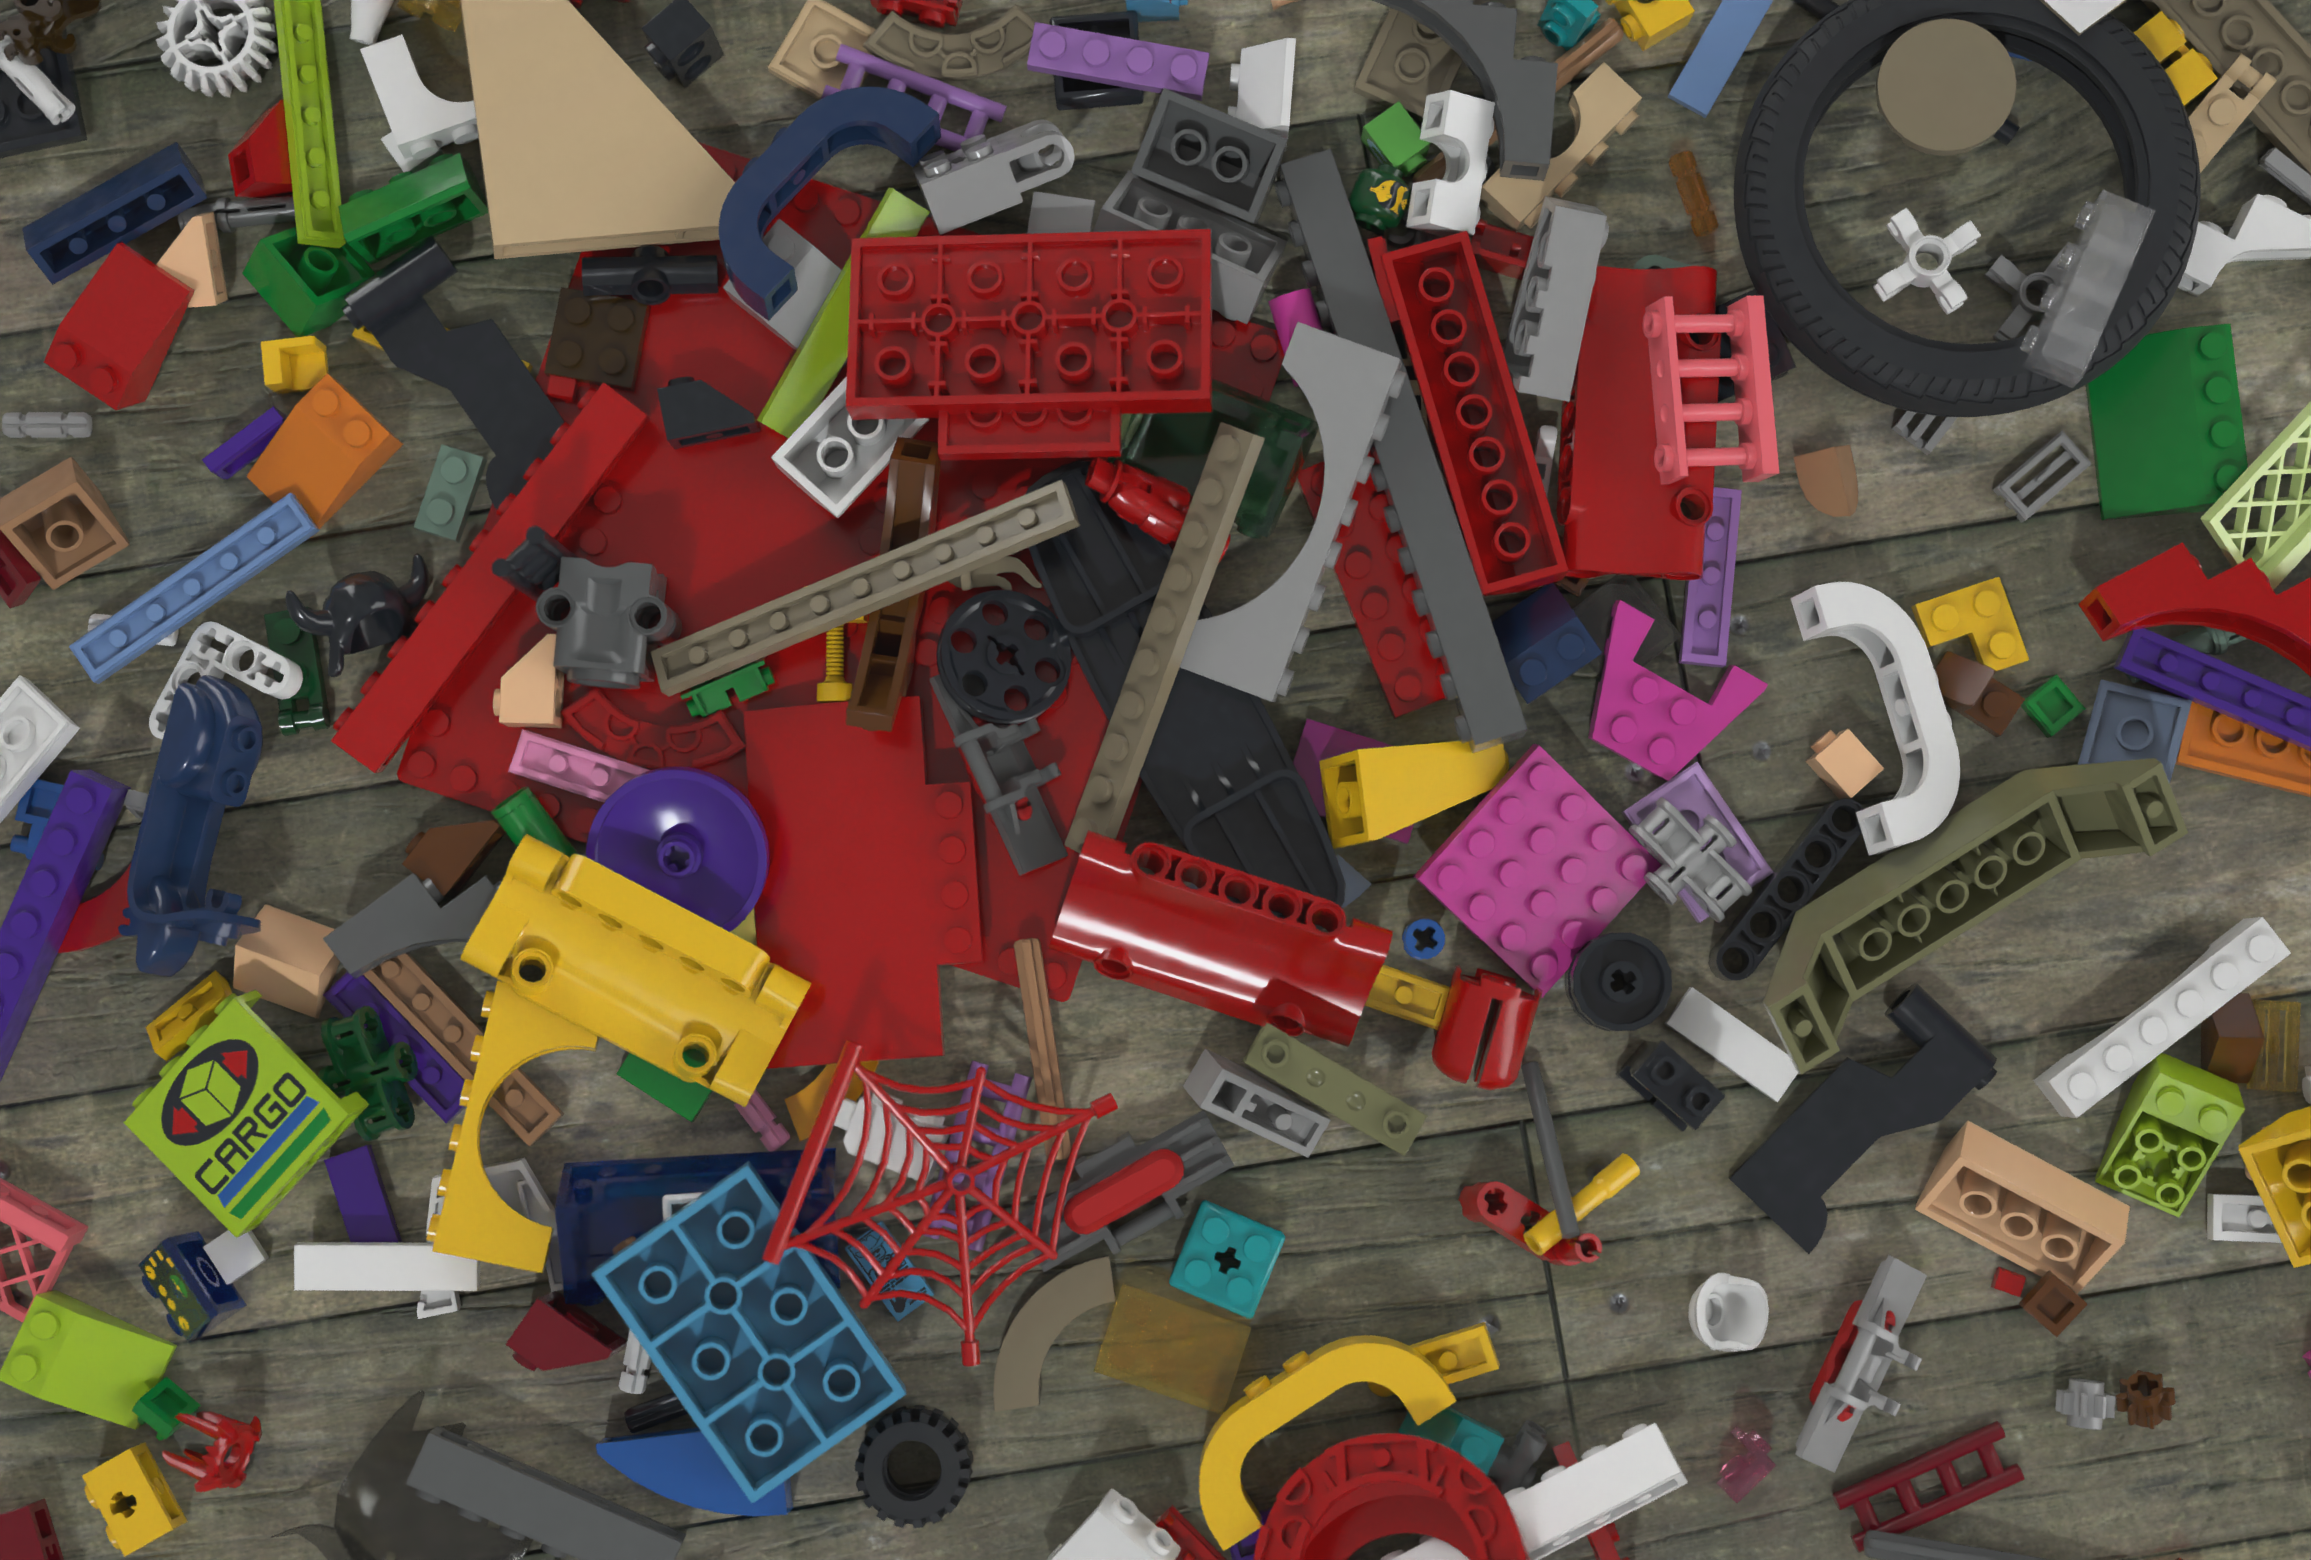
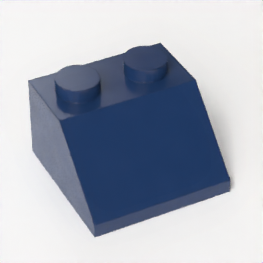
M1554 583L1546 584L1492 622L1511 681L1527 704L1532 703L1603 654Z

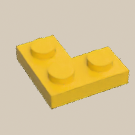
M2000 577L1915 604L1911 607L1927 648L1968 635L1978 663L1991 667L1996 672L2029 660Z

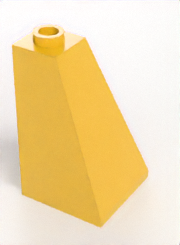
M1460 741L1358 749L1319 761L1328 836L1333 849L1378 840L1493 789L1509 769V757L1504 750V744L1472 753L1469 742L1462 744Z

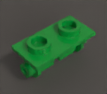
M763 657L681 691L680 694L682 700L692 696L693 699L686 701V704L693 718L698 715L705 718L719 710L732 706L726 690L734 688L741 702L764 691H768V685L775 683V679L769 666L760 668V666L765 664V658Z

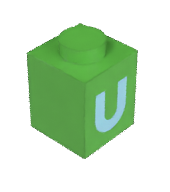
M1400 101L1363 126L1361 141L1379 164L1391 165L1401 170L1405 177H1409L1427 162L1425 157L1427 156L1430 142L1420 140L1421 129Z

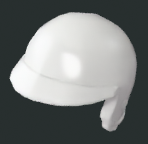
M1728 1273L1714 1274L1697 1288L1689 1303L1688 1318L1691 1329L1696 1337L1706 1346L1710 1347L1711 1350L1726 1352L1753 1350L1764 1338L1768 1325L1769 1307L1765 1290L1759 1283L1747 1278L1730 1276Z

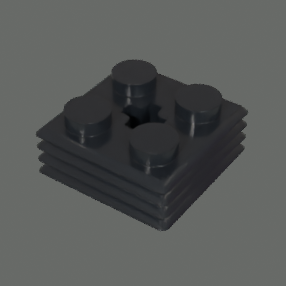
M1136 11L1055 16L1050 18V25L1139 40ZM1054 75L1055 99L1058 110L1138 105L1144 101L1143 90Z

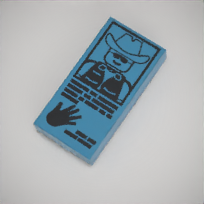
M879 1222L878 1225L884 1228L898 1246L901 1247L884 1222ZM872 1229L857 1239L872 1253L883 1268L887 1266L895 1255L884 1239ZM852 1245L845 1248L846 1252L872 1286L879 1275ZM906 1256L896 1270L916 1268V1266ZM916 1275L889 1279L879 1292L907 1290L925 1293L931 1297L935 1294L924 1277ZM902 1297L882 1300L897 1322L925 1302Z

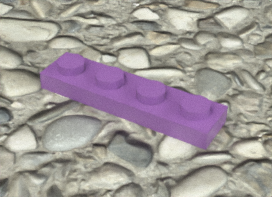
M1035 22L1027 69L1029 71L1162 94L1165 88L1187 98L1202 101L1210 53Z
M1714 487L1713 513L1705 523L1703 577L1698 580L1686 581L1679 663L1720 668L1726 666L1742 490Z

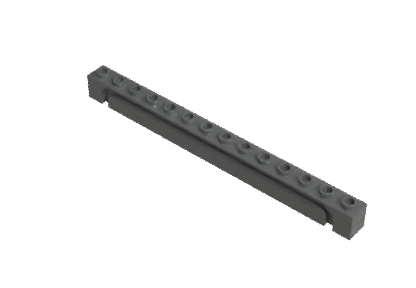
M1328 149L1280 164V180L1274 182L1275 190L1281 207L1289 206L1293 221L1288 222L1290 236L1295 248L1299 246L1303 248L1307 261L1301 262L1302 271L1307 286L1309 288L1316 286L1320 301L1315 302L1322 328L1329 326L1333 335L1400 358L1402 363L1400 371L1406 373L1398 398L1390 396L1384 410V414L1390 415L1382 441L1374 439L1370 450L1375 465L1372 466L1370 474L1376 491L1384 490L1389 506L1383 508L1384 516L1390 532L1398 531L1403 548L1397 549L1402 570L1405 575L1410 573L1413 575L1417 587L1416 590L1411 591L1413 603L1418 616L1426 615L1431 629L1430 632L1425 633L1427 645L1433 659L1440 657L1445 674L1439 675L1443 693L1447 701L1455 700L1460 715L1454 717L1459 740L1462 744L1469 742L1472 753L1523 738L1528 728L1332 151Z

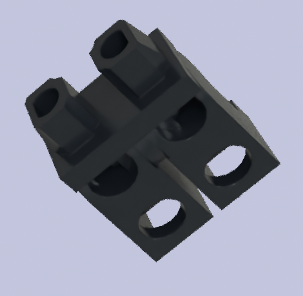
M1644 1040L1616 1073L1621 1080L1645 1101H1649L1655 1096L1656 1098L1650 1105L1681 1132L1688 1126L1696 1131L1725 1097L1719 1089L1664 1041H1660L1657 1044L1656 1042Z

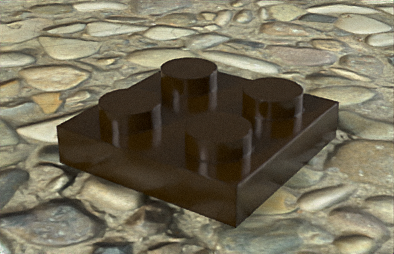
M561 287L544 373L548 377L550 375L567 377L582 383L599 386L604 382L611 388L634 392L651 306L644 305L636 300L609 295L584 296L583 291Z

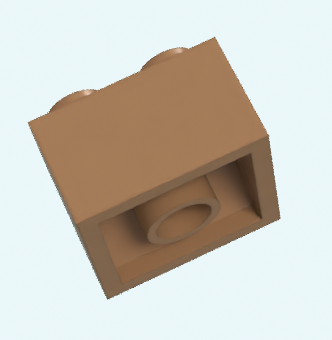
M72 456L0 498V530L52 590L62 586L130 545L129 540L101 492Z

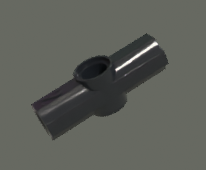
M646 245L635 249L631 256L583 257L584 296L632 295L637 302L644 305L661 304L670 297V294L718 293L717 255L670 256L661 247Z

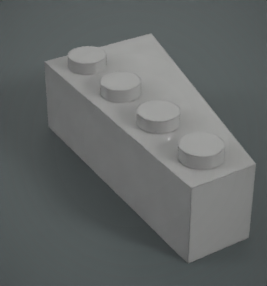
M1547 196L1544 198L1503 348L1513 386L1518 392L1570 401L1592 288L1596 280L1600 249L1604 247L1609 232V224L1606 222L1607 216L1595 206Z

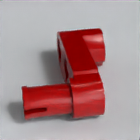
M1498 1181L1478 1182L1472 1186H1465L1460 1193L1459 1201L1462 1206L1463 1216L1472 1222H1482L1541 1260H1546L1557 1266H1573L1580 1262L1592 1263L1599 1258L1597 1255L1592 1254V1252H1602L1600 1239L1595 1234L1583 1233L1574 1238H1562L1543 1255H1537L1526 1244L1523 1237L1525 1226L1520 1221L1522 1217H1531L1530 1224L1534 1226L1549 1214V1211Z

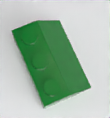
M461 153L456 155H440L430 161L429 167L415 173L407 171L397 174L389 180L388 185L375 191L371 189L359 191L349 197V202L338 206L346 242L370 265L411 248L430 235L433 237L438 236L488 213L487 202L473 170Z

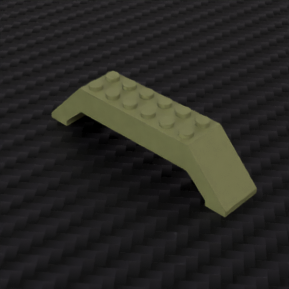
M2155 758L2024 769L1944 819L1927 836L1897 848L1796 911L1763 1001L1795 1069L1802 1075L1840 1051L1836 1041L1853 1001L2079 860L2142 852L2151 857L2186 835L2188 830L2162 763Z

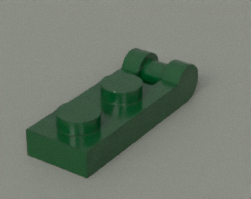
M288 610L264 614L269 649L294 661L303 672V681L298 692L288 699L282 700L277 698L279 706L278 721L282 734L284 736L299 734L300 729L313 727L315 731L330 728V713L317 635L302 631L291 619ZM273 669L274 679L280 683L284 675ZM309 698V710L298 711L296 701Z

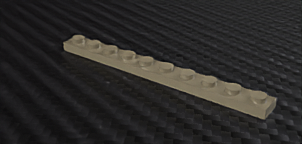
M1223 422L1220 423L1064 844L1078 853L1081 852L1088 830L1116 839L1265 439L1263 437Z
M1059 480L651 651L661 692L668 697L1080 526L1066 484Z

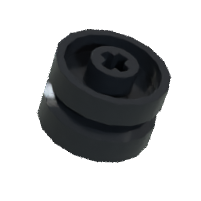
M1631 932L1603 934L1588 941L1574 955L1570 968L1565 973V992L1573 1011L1588 1025L1604 1031H1635L1651 1024L1666 1008L1672 992L1671 969L1663 952L1649 939ZM1612 974H1619L1623 978L1624 984L1620 990H1612L1610 983L1615 981L1611 976Z

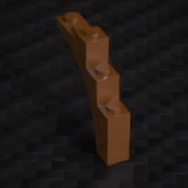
M897 437L889 463L887 497L879 556L935 533L941 460L938 456V442ZM925 590L869 614L861 659L846 711V725L861 727L868 731H892L902 696H906L913 674L916 630L924 606Z

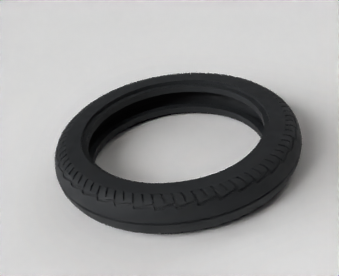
M2040 0L1847 1L1810 28L1783 56L1766 80L1755 100L1742 134L1734 177L1735 223L1742 256L1755 290L1759 296H1764L1765 308L1788 340L1820 370L1851 390L1892 407L1915 413L1944 417L1993 416L2045 404L2083 387L2123 359L2151 330L2179 286L2193 248L2201 197L2199 158L2188 115L2171 79L2152 52L2128 27L2110 13L2078 36ZM1958 19L1974 23L1994 35L2007 52L2032 60L2060 76L2089 103L2101 119L2119 159L2125 197L2124 220L2113 261L2104 279L2095 292L2075 310L2036 332L2018 338L1981 344L1948 343L1917 336L1888 324L1864 308L1839 284L1826 266L1809 227L1804 200V166L1808 145L1817 125L1830 106L1846 89L1859 78L1881 65L1887 51L1901 35L1911 28L1931 20Z

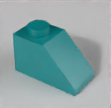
M1450 1406L1417 1426L1407 1411L1398 1430L1400 1434L1428 1439L1456 1451L1470 1460L1486 1475L1504 1441V1437L1499 1431Z

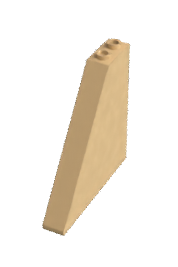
M460 0L494 259L719 240L721 209L727 194L735 182L568 0Z

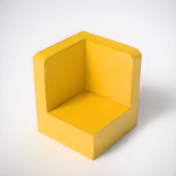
M315 336L261 341L265 386L277 394L310 391L327 373L329 374L326 345Z

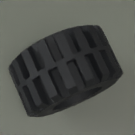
M915 1405L914 1408L906 1409V1406L898 1408L893 1413L886 1414L879 1419L862 1441L858 1450V1458L855 1461V1472H858L856 1485L858 1492L863 1491L865 1495L863 1502L868 1509L873 1506L878 1511L876 1516L881 1520L885 1521L886 1518L895 1521L894 1526L904 1528L905 1524H913V1529L922 1528L925 1523L932 1521L935 1524L941 1521L944 1515L948 1512L951 1513L957 1507L961 1498H963L973 1471L971 1470L973 1455L972 1451H969L968 1448L969 1439L966 1433L960 1432L957 1428L959 1424L953 1418L949 1420L942 1415L943 1411L936 1408L933 1411L927 1410L925 1405ZM909 1440L920 1441L930 1446L936 1452L941 1463V1473L938 1481L931 1488L923 1491L907 1490L898 1485L892 1478L888 1468V1458L893 1448L899 1443Z

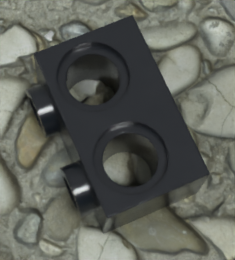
M674 0L641 28L649 42L644 48L652 57L654 66L668 82L675 77L684 88L689 86L724 56L712 27L688 0Z

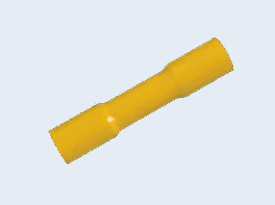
M1622 1153L1596 1174L1587 1186L1572 1197L1577 1223L1603 1201L1612 1198L1640 1175L1638 1165L1629 1155ZM1552 1210L1523 1235L1528 1247L1537 1255H1543L1562 1239L1556 1210Z

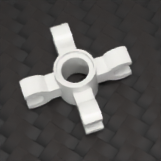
M1907 208L1890 218L1891 222L1887 224V228L1895 240L1902 245L1907 256L1904 259L1903 265L1891 270L1876 281L1878 284L1874 285L1873 288L1881 300L1885 302L1912 284L1922 288L1930 287L1939 305L1947 315L1963 306V301L1967 300L1968 297L1962 287L1949 274L1947 268L1951 258L1971 248L1977 243L1976 240L1981 237L1972 221L1967 222L1942 239L1934 235L1923 236L1914 217ZM1921 253L1932 255L1937 260L1938 268L1934 270L1921 268L1916 261V255Z

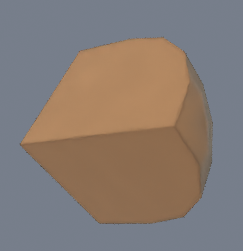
M1850 445L1835 446L1793 457L1798 481L1804 496L1818 511L1833 517L1851 516L1855 513L1858 504V482Z

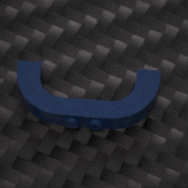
M857 87L842 90L818 100L802 112L789 127L781 128L774 136L767 150L760 157H754L747 163L742 176L727 194L720 213L719 240L725 267L734 289L744 302L769 321L798 291L794 267L773 253L762 241L763 235L769 223L835 154L855 145H875L891 151L914 167L941 138L939 113L924 102L904 92L883 87Z

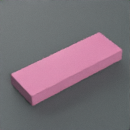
M522 729L508 772L604 803L627 781L650 771Z

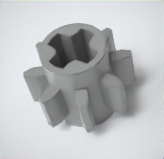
M2070 1378L2068 1389H2057L2055 1411L2067 1414L2066 1425L2084 1429H2102L2105 1417L2115 1418L2116 1396L2104 1393L2105 1382Z

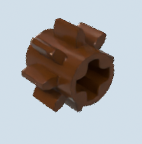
M2137 1370V1373L2130 1376L2128 1380H2119L2120 1393L2116 1395L2117 1411H2127L2129 1425L2136 1424L2141 1427L2154 1429V1426L2161 1423L2163 1419L2169 1421L2172 1419L2171 1406L2175 1404V1390L2172 1387L2163 1388L2162 1374L2155 1375L2150 1372Z

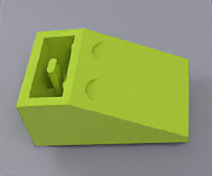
M2162 1052L2141 1069L2134 1081L2096 1174L2095 1182L2176 1217H2180L2245 1110L2238 1084Z

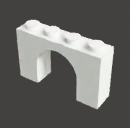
M403 35L360 49L395 141L404 159L413 157V159L428 158L438 151V146L442 147L454 142L458 145L467 144L478 138L474 102H451L431 93L421 81Z

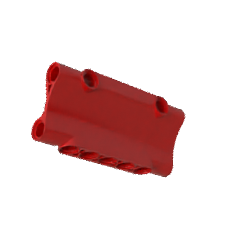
M1597 266L1596 280L1592 288L1570 401L1562 400L1556 513L1559 525L1565 526L1562 550L1569 570L1565 576L1596 578L1608 574H1621L1682 581L1698 580L1703 577L1705 523L1713 513L1715 466L1688 467L1687 477L1671 484L1661 485L1660 472L1656 469L1654 462L1657 436L1648 338L1643 332V317L1646 313L1645 307L1664 296H1673L1674 315L1716 314L1717 271L1706 266L1665 269H1627ZM1722 332L1696 333L1699 338V344L1691 339L1689 333H1676L1678 359H1720ZM1680 377L1682 404L1718 403L1719 377ZM1717 421L1684 422L1686 448H1716ZM1681 502H1684L1690 509V519L1683 515L1680 507Z
M1090 830L1087 831L1048 947L1049 949L1094 963L1096 971L1110 979L1123 980L1262 1027L1269 1023L1289 1036H1299L1302 1033H1307L1346 1047L1350 1045L1369 993L1389 951L1393 936L1392 930L1356 918L1351 920L1348 927L1346 926L1344 910L1330 900L1157 843H1142L1135 847L1130 855L1125 853L1126 842ZM1140 868H1148L1151 871H1153L1154 874H1146L1142 872ZM1183 882H1190L1196 885L1198 889H1191ZM1226 896L1237 898L1241 904L1230 901ZM1270 910L1280 912L1285 918L1273 915ZM1314 925L1324 927L1328 933L1321 932Z

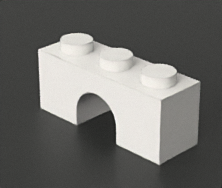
M1453 90L1426 96L1420 140L1433 143L1442 150L1446 160V171L1442 180L1432 179L1413 183L1406 223L1407 228L1441 237L1467 231L1469 236L1475 234V227L1479 222L1481 214L1479 202L1482 183L1487 175L1486 157L1489 139L1494 131V102Z

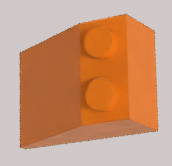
M327 373L295 405L246 477L274 504L290 492L294 494L315 525L320 529L404 444L340 382Z

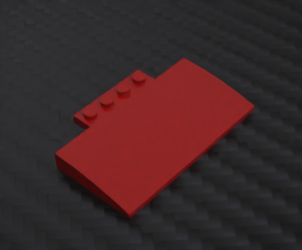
M1211 229L852 238L846 408L851 419L939 418L938 456L940 460L1121 457V414L1212 412Z
M920 696L902 697L891 732L883 730L868 731L861 727L846 725V711L849 701L744 711L748 798L762 821L769 845L768 877L763 892L755 905L757 947L767 953L770 957L769 962L812 983L766 1069L838 1064L847 1040L864 1046L859 1062L945 1056L939 965L983 962L971 782L928 785L923 702Z

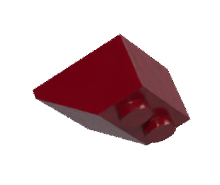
M553 1291L537 1298L505 1345L515 1351L512 1357L523 1367L531 1371H535L537 1368L546 1371L609 1359L625 1349L627 1340L558 1291Z

